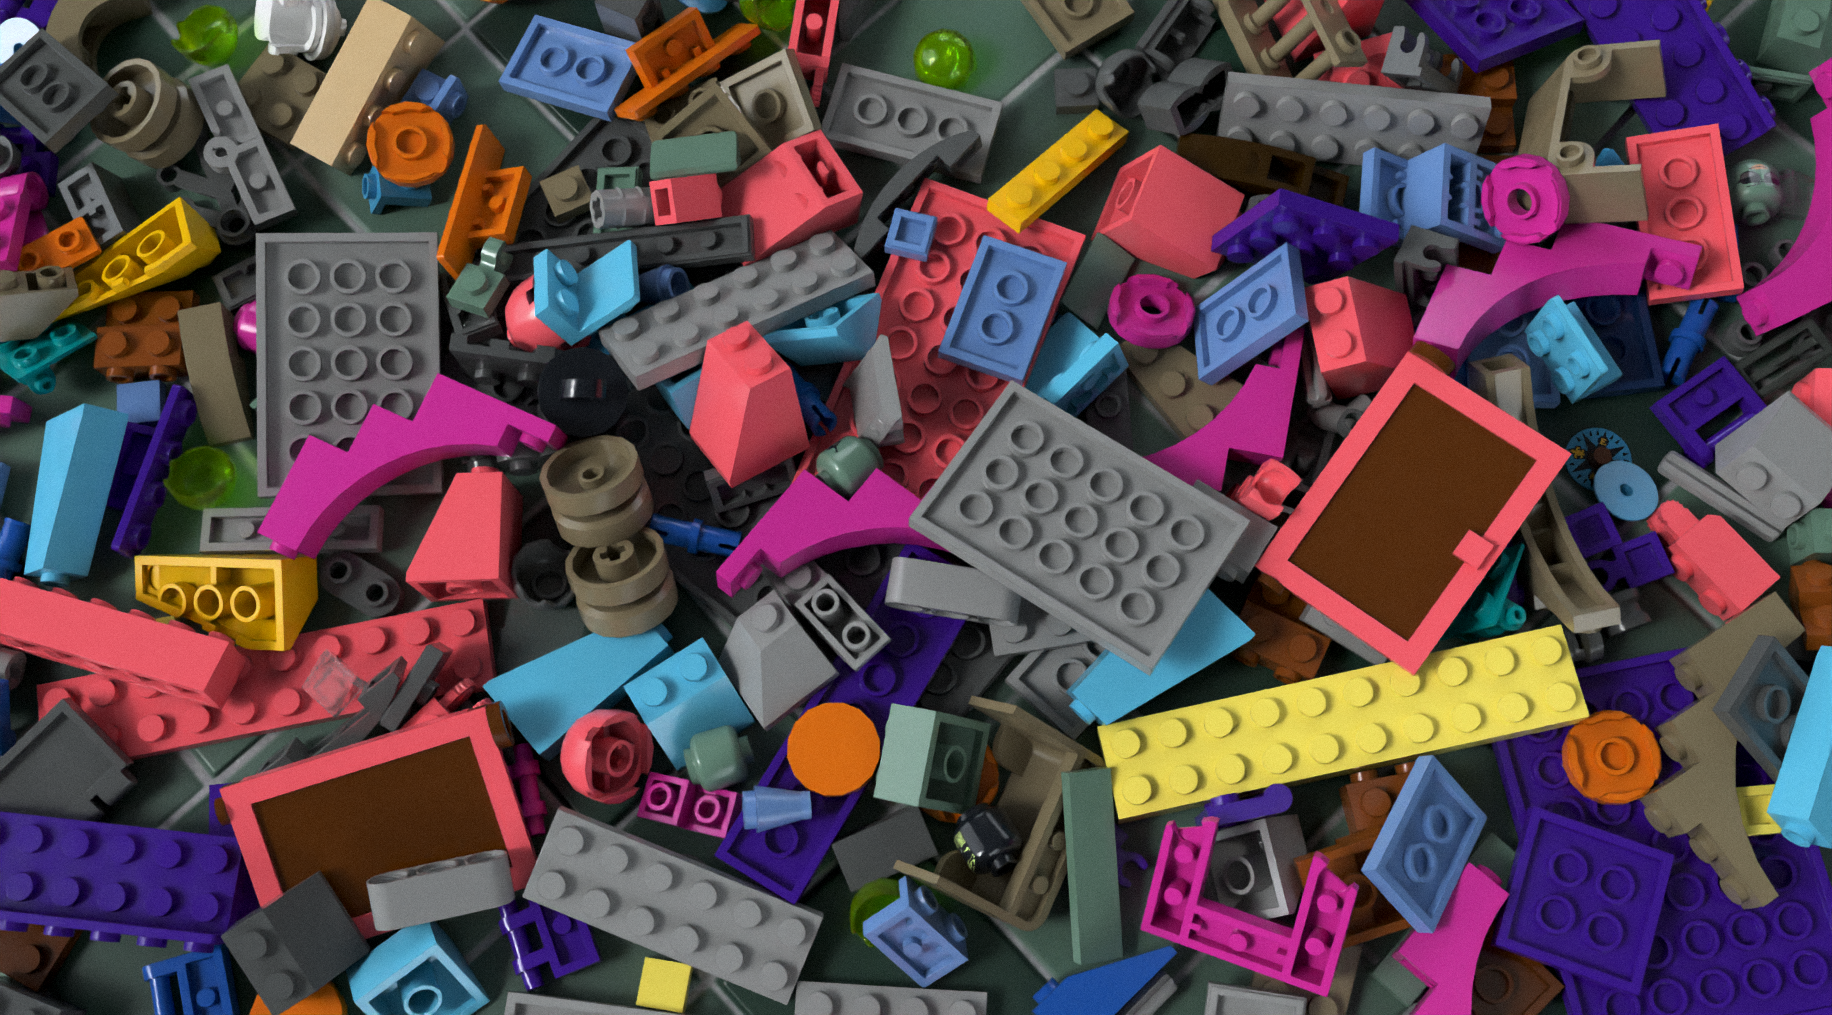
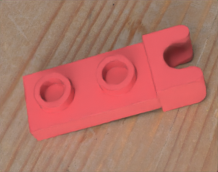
M1271 458L1261 465L1254 477L1249 475L1241 486L1238 483L1234 484L1226 494V497L1270 521L1280 515L1284 509L1282 506L1284 499L1300 484L1302 479L1293 470Z

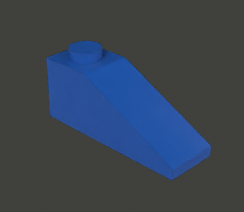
M1170 945L1068 976L1060 983L1052 977L1032 996L1038 1005L1031 1012L1034 1015H1115L1177 952Z

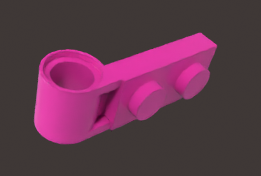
M31 171L0 178V270L17 271L29 212L45 209L48 205L49 195L46 184L36 172Z

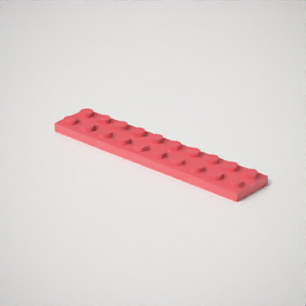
M481 598L301 633L295 640L291 650L287 651L252 650L235 646L238 652L247 660V663L222 710L97 673L36 685L39 721L60 700L71 697L131 760L350 718L363 709L364 706L357 699L365 684L402 656L408 663L403 678L392 698L393 700L426 646L438 642L446 645L453 652L435 679L440 686L434 698L440 700L455 685L467 677L477 686L473 693L483 692L486 690L482 686L489 680L497 677L487 602Z

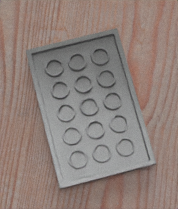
M437 232L256 233L257 491L259 498H276L309 435L348 452L373 404L413 421L437 373L442 375L440 263L436 258L439 246V235ZM443 460L404 473L379 487L369 496L444 494Z
M1013 380L1010 381L908 519L909 527L1149 676L1170 647L1250 523V520Z

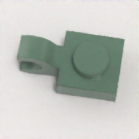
M489 237L483 245L479 266L471 263L466 264L446 296L452 307L488 319L490 318L510 285L503 273L510 267L513 256L502 252L507 245L505 241Z

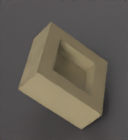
M579 165L539 181L558 224L590 211L591 191Z

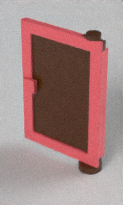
M1416 341L1410 351L1406 353L1254 565V568L1261 572L1257 581L1266 589L1278 596H1281L1285 589L1412 676L1416 674L1571 456V453L1449 377L1456 367L1455 363L1445 353L1423 341Z
M501 700L472 709L467 708L245 777L240 781L222 786L219 789L222 797L216 798L214 801L215 813L222 826L232 824L260 907L321 870L365 939L389 932L377 931L374 927L366 881L376 875L484 851L505 850L508 855L514 891L526 888L537 861V855L502 749L513 746L515 740L509 715Z

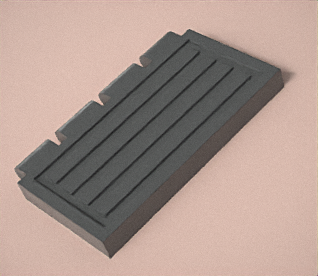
M71 697L63 698L0 758V811L98 822L107 813L106 807L98 800L99 797L109 806H114L138 783L136 777L128 770L134 762Z

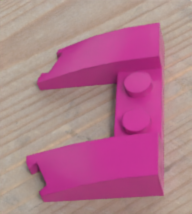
M1214 816L1204 817L1201 821L1202 826L1182 828L1177 827L1175 820L1168 821L1165 826L1140 930L1328 997L1350 924L1359 885L1355 882L1349 886L1346 885L1326 867L1330 859L1323 853L1315 851L1295 925L1291 929L1203 897L1220 818Z

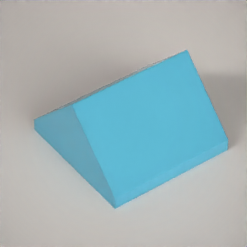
M872 293L851 296L764 335L763 338L774 350L800 366L862 360L876 342L882 302L880 294Z

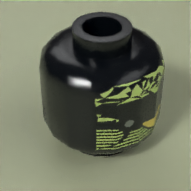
M981 803L971 807L957 819L958 827L955 830L953 840L968 867L974 873H992L993 877H999L1008 873L1017 865L1016 857L1021 852L1024 841L1003 807L989 806L988 803Z

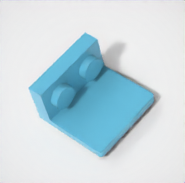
M627 240L579 273H576L568 261L560 260L548 249L534 257L535 316L571 346L586 336L595 334L603 325L620 314L629 312L640 301L637 248L631 240Z
M1559 295L1554 296L1547 301L1524 330L1527 335L1529 348L1536 356L1543 359L1551 371V379L1554 386L1560 393L1566 394L1572 404L1617 381L1623 375L1574 301L1566 305Z
M1067 312L1049 329L1026 389L1076 418L1129 364L1119 343L1109 334L1105 333L1099 338L1072 313Z

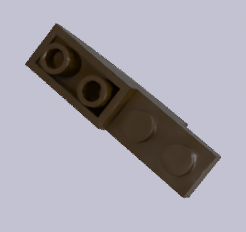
M1190 133L1180 135L1175 151L1177 155L1244 194V199L1247 200L1254 195L1272 194L1282 188L1342 207L1350 177L1315 165L1316 158L1270 145L1228 137Z

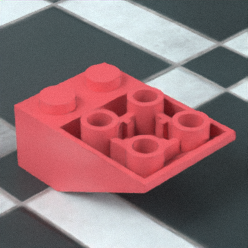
M819 129L781 144L721 188L722 217L720 218L750 214L754 224L755 261L741 262L743 266H748L771 256L779 250H784L806 241L816 234L829 230L836 232L858 222L863 191L822 130Z

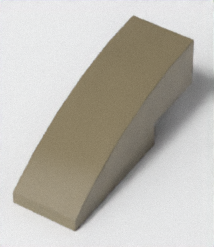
M221 302L178 310L177 314L186 367L208 445L211 448L255 439L251 406H249L250 398L245 359L238 354L236 334L233 331L234 315Z

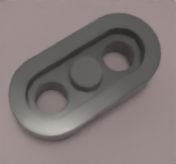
M338 551L329 555L321 564L319 579L322 586L331 594L370 618L378 619L394 616L402 609L405 593L401 584L357 555L348 551ZM347 566L346 575L341 579H336L335 573L337 569ZM383 588L384 594L382 598L378 601H372L373 591Z

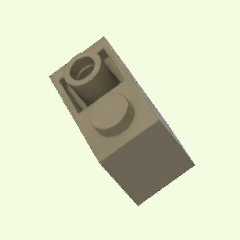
M44 266L37 270L21 272L0 270V342L37 338L79 296L72 267Z

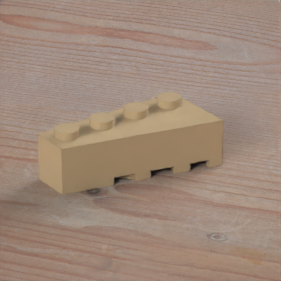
M367 0L290 144L351 176L368 152L366 147L367 133L372 122L374 121L375 123L376 119L382 115L381 112L388 106L400 103L421 69H427L445 41L414 17L382 0Z

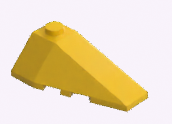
M178 197L103 250L100 255L92 258L75 270L74 276L79 296L52 323L188 276L198 268L208 266L221 253L216 230L183 198Z
M282 554L134 555L136 600L171 616L174 615L176 618L185 617L202 625L201 629L207 632L215 631L234 639L236 645L245 649L291 650L318 600L317 556L313 559L304 554H298L296 559L293 560Z

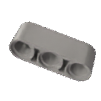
M894 557L891 563L884 604L905 611L997 626L1015 627L1018 623L1022 596L976 568L914 558Z
M505 850L484 851L376 875L366 881L374 927L377 931L396 930L506 905L515 899L508 855Z

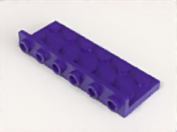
M1567 0L1569 5L1585 19L1583 27L1594 45L1660 40L1667 88L1666 97L1629 99L1649 134L1718 123L1723 156L1725 157L1776 127V123L1773 120L1776 117L1774 107L1764 95L1759 96L1750 83L1753 80V76L1748 65L1740 58L1735 59L1727 46L1730 44V39L1726 30L1719 22L1713 23L1705 10L1707 8L1706 0Z
M0 811V930L28 932L29 924L45 925L44 935L74 937L75 929L91 931L89 940L120 942L121 935L125 934L138 936L136 945L166 948L169 939L184 941V951L213 953L214 945L225 944L221 935L237 921L246 871V864L236 837Z

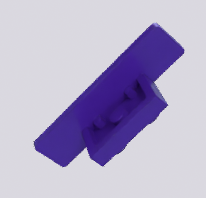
M172 385L156 428L129 421L126 426L106 508L123 512L111 544V549L129 559L134 560V555H140L141 551L147 547L152 533L151 524L157 509L163 505L166 499L168 479L173 467L179 463L182 457V443L187 429L194 423L197 417L198 410L194 396L182 385Z

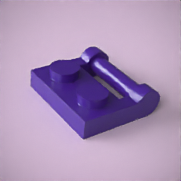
M1723 356L1657 401L1649 409L1682 447L1685 457L1705 469L1714 462L1715 445L1766 408L1767 405L1729 360ZM1737 403L1742 409V415L1703 441L1696 430Z
M1272 784L1263 791V794L1241 801L1238 793L1211 798L1210 803L1204 804L1205 809L1194 818L1196 826H1202L1201 821L1204 817L1220 818L1219 831L1263 818L1276 817L1277 814L1288 810L1292 804L1293 796L1290 789L1283 784Z

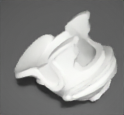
M256 0L254 16L255 36L258 40L270 42L268 43V52L272 55L292 54L297 56L300 52L308 60H323L331 55L340 36H345L347 21L341 18L335 0Z

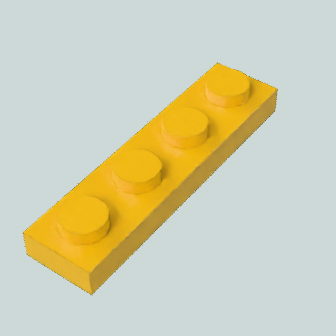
M1095 109L989 197L986 210L1020 234L1121 148L1127 141L1129 131L1098 109Z

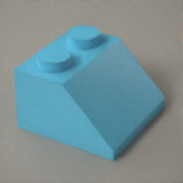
M703 637L623 686L645 724L678 772L687 767L683 750L690 748V739L693 735L724 725L733 726L739 734L756 723Z
M435 921L402 928L346 969L353 1001L366 1015H471L490 1001L486 991L453 940Z

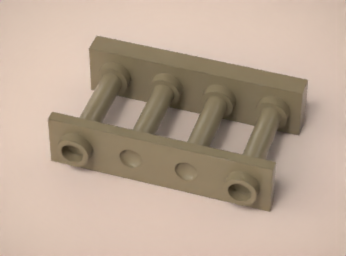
M1212 0L1242 64L1249 74L1293 78L1286 64L1285 57L1315 30L1326 50L1294 78L1318 80L1332 66L1363 67L1368 63L1361 48V40L1351 29L1337 0H1301L1308 14L1277 43L1268 28V22L1291 0H1267L1259 8L1255 0Z

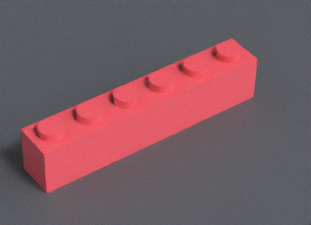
M15 576L12 581L0 578V645L2 644L4 647L221 710L247 663V660L234 647L236 642L222 633L210 631L207 636L196 633L192 627L176 620H170L168 624L157 622L151 615L137 609H131L129 613L118 611L116 607L101 599L92 598L90 602L79 600L71 592L58 587H53L50 592L41 589L37 584L22 577Z

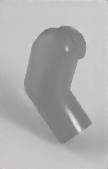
M1360 394L1346 406L1331 402L1329 405L1321 406L1319 409H1313L1309 404L1307 407V417L1313 421L1316 427L1339 434L1337 422L1342 413L1352 408L1364 413L1372 401L1366 395ZM1345 419V424L1350 429L1357 423L1354 419Z

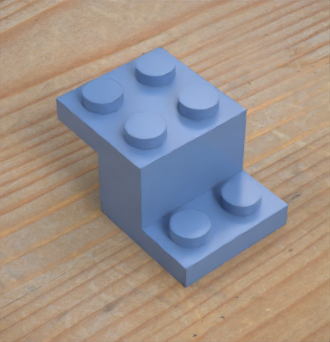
M1443 143L1409 160L1376 147L1363 153L1359 212L1400 224L1399 240L1393 246L1401 247L1411 225L1459 239V242L1492 254L1502 251L1506 241L1499 236L1503 233L1498 231L1495 226L1491 227L1481 205L1482 184L1487 175L1491 174L1497 163L1447 143Z

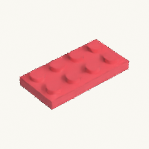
M1719 124L1626 137L1627 164H1642L1649 211L1648 221H1636L1637 231L1702 246L1689 290L1644 279L1648 306L1742 294L1744 283Z

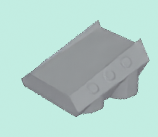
M880 334L873 347L869 349L865 357L842 385L850 389L858 438L870 440L877 449L905 443L902 412L888 336Z

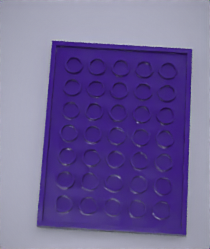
M1685 648L1575 669L1589 715L1602 710L1623 711L1632 715L1631 718L1636 719L1640 724L1644 723L1653 732L1661 749L1662 769L1658 779L1654 781L1650 789L1683 768L1679 761H1674L1664 752L1659 742L1661 737L1654 728L1697 699L1693 692L1688 691L1679 683L1674 673L1675 668L1669 661L1670 658ZM1574 725L1491 743L1518 840L1527 809L1536 806L1675 855L1640 995L1631 996L1554 968L1557 980L1565 986L1561 990L1567 1015H1832V886L1819 846L1801 847L1787 840L1782 834L1748 836L1759 864L1779 896L1763 907L1743 909L1741 905L1734 903L1724 893L1720 886V880L1722 879L1711 864L1702 861L1695 854L1690 846L1689 840L1691 837L1688 833L1668 838L1665 833L1657 831L1647 820L1644 814L1646 807L1640 799L1623 805L1600 804L1584 797L1570 783L1563 767L1562 746L1568 731ZM1737 740L1736 787L1775 784Z

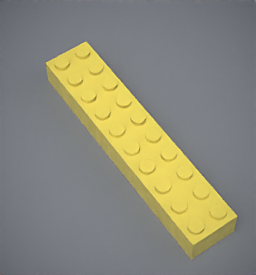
M1560 624L1430 653L1414 676L1395 663L1387 662L1111 723L1107 726H1097V735L1105 766L1111 768L1113 804L1118 824L1201 807L1206 803H1210L1211 798L1221 795L1238 793L1239 798L1263 793L1272 784H1283L1287 787L1416 760L1418 756L1439 755L1576 725L1588 718L1589 712L1563 628Z

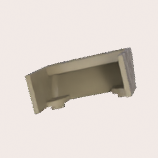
M1660 40L1580 47L1562 62L1529 99L1518 155L1531 154L1543 157L1555 165L1566 180L1570 202L1568 215L1563 224L1648 221L1649 211L1642 164L1595 166L1596 158L1593 148L1584 142L1569 141L1576 103L1666 97L1667 88ZM1519 189L1517 192L1518 204L1523 209L1529 211L1532 205L1531 197L1525 190Z
M972 696L968 703L969 705L1000 723L993 741V756L996 762L1001 767L1010 771L1011 774L996 806L1003 807L1023 838L1022 850L1016 857L1018 863L1011 871L999 877H993L992 873L976 874L968 867L960 851L953 850L942 856L933 873L900 860H896L893 869L908 875L910 878L949 898L1024 931H1033L1038 929L1047 919L1067 873L1061 772L1106 766L1100 756L1017 705Z

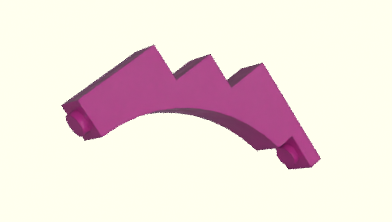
M1832 58L1808 72L1815 84L1816 91L1822 97L1827 109L1810 118L1815 144L1816 169L1812 201L1804 226L1796 242L1781 263L1762 281L1736 297L1742 308L1744 319L1751 325L1756 336L1784 325L1832 301Z
M1604 223L1562 224L1551 250L1529 244H1516L1506 240L1491 275L1446 264L1413 337L1412 346L1416 341H1423L1445 353L1456 365L1449 376L1455 379L1464 361L1488 335L1509 321L1543 307L1549 299L1556 295H1559L1563 301L1588 296L1638 295L1643 279L1689 290L1702 246Z
M1298 328L1273 344L1268 360V365L1270 366L1255 364L1243 387L1211 422L1176 445L1154 454L1143 456V458L1191 486L1198 479L1218 492L1222 490L1227 459L1255 465H1262L1271 458L1281 462L1284 456L1305 329Z
M437 373L413 421L373 404L348 452L309 435L257 533L272 539L273 541L269 549L295 560L300 552L315 559L327 538L338 524L362 500L379 487L404 473L440 460L463 456L492 455L511 457L518 442L540 453H543L546 447L558 451L565 446L569 437L559 427Z
M878 468L874 470L849 501L804 469L716 571L718 588L733 598L741 587L747 590L755 583L762 572L761 564L782 578L798 567L824 555L865 545L896 543L920 545L949 551L909 527L908 519L923 498L920 500Z
M1470 862L1467 863L1434 933H1418L1412 928L1392 953L1391 957L1429 987V990L1409 1015H1471L1472 987L1483 941L1495 915L1510 895L1500 887L1503 883L1502 880L1489 868L1481 864L1475 867Z

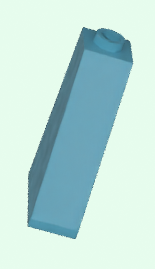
M84 403L46 421L24 575L39 577L40 584L51 587H68L70 582L88 576L129 414Z
M1207 589L1150 676L1105 649L1066 691L1074 700L1069 707L1088 725L1095 720L1098 724L1107 726L1249 642L1256 634L1216 595Z
M662 623L642 634L623 638L603 637L592 633L495 677L482 687L495 702L499 700L503 702L511 722L536 752L550 761L561 752L566 733L578 718L596 709H611L628 695L623 687L624 685L675 654L667 644L673 636Z
M1822 645L1816 655L1767 809V813L1782 829L1781 834L1790 842L1801 847L1816 845L1832 849V646Z

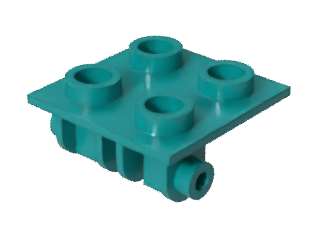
M72 317L51 323L35 339L0 342V369L17 382L28 385L30 390L36 394L50 393L56 386V377L50 365L98 339V336Z
M1521 543L1502 551L1440 638V641L1458 637L1465 642H1474L1482 637L1489 638L1500 635L1505 630L1515 631L1523 626L1526 620L1525 610L1506 597L1525 548L1524 544Z

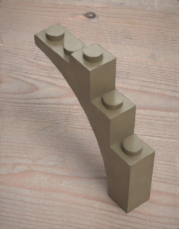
M1512 353L1468 362L1470 390L1538 432L1530 366ZM1551 482L1511 539L1513 546L1521 543L1525 545L1517 567V583H1522L1524 587V600L1534 610L1552 611L1574 634L1596 633L1603 627L1621 624L1620 606L1602 587L1584 560L1568 528Z
M1776 591L1755 601L1742 612L1734 615L1669 659L1675 668L1674 673L1679 683L1688 691L1693 692L1697 699L1654 729L1661 737L1659 742L1664 752L1674 761H1679L1683 768L1652 788L1645 796L1639 798L1646 807L1644 814L1647 820L1657 831L1665 833L1668 838L1688 833L1691 837L1689 843L1695 854L1702 861L1711 864L1722 879L1720 880V886L1724 893L1734 903L1741 905L1743 909L1763 907L1777 898L1779 894L1759 864L1743 825L1736 790L1737 738L1712 710L1758 635L1775 636L1785 648L1805 631V628Z

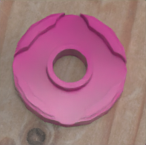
M1521 154L1502 160L1495 166L1491 174L1487 175L1482 184L1481 205L1485 219L1491 227L1495 226L1498 231L1503 233L1499 236L1512 243L1527 245L1541 242L1558 231L1568 215L1570 195L1566 180L1555 165L1541 156ZM1519 189L1525 190L1531 197L1532 205L1529 211L1523 209L1518 204L1517 192Z
M1137 274L1128 277L1126 283L1115 286L1107 308L1109 323L1117 334L1131 344L1148 349H1162L1179 344L1190 333L1196 311L1193 299L1188 292L1184 295L1178 289L1179 284L1169 278L1155 274ZM1148 306L1154 307L1158 309L1161 313L1150 314L1145 312L1142 308Z

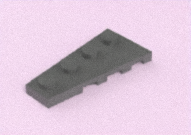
M451 333L449 351L470 377L479 384L490 386L499 385L502 380L517 381L523 387L538 388L540 374L548 362L563 352L556 349V347L537 345V348L532 353L524 352L520 348L510 346V341L492 338L490 340V347L472 345L467 343L468 335ZM625 374L628 391L630 393L631 389L637 388Z

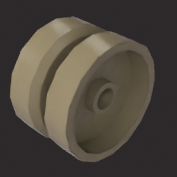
M141 58L123 61L111 69L103 78L119 95L107 105L103 112L96 115L90 121L91 130L100 141L116 150L125 152L130 158L154 169L170 167L183 159L196 144L203 129L204 114L191 86L177 78L171 77L165 70L151 61Z
M600 435L574 441L553 453L542 466L539 479L561 537L571 545L594 548L615 544L626 540L641 530L652 516L654 501L646 479L643 476L644 471L634 444L623 437Z
M644 526L626 540L609 546L594 548L574 546L565 560L566 575L571 590L576 595V605L581 619L589 631L600 636L623 638L642 634L661 624L672 614L678 602V589L673 571L669 568L664 541L655 530Z

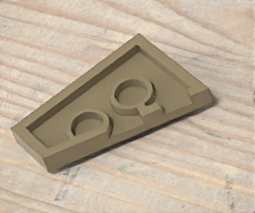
M1127 340L1120 344L1121 350L1129 364L1126 368L1127 375L1181 440L1195 434L1211 422L1243 387L1242 384L1228 375L1212 386L1199 380L1196 355L1178 344L1162 349L1144 348L1131 344Z

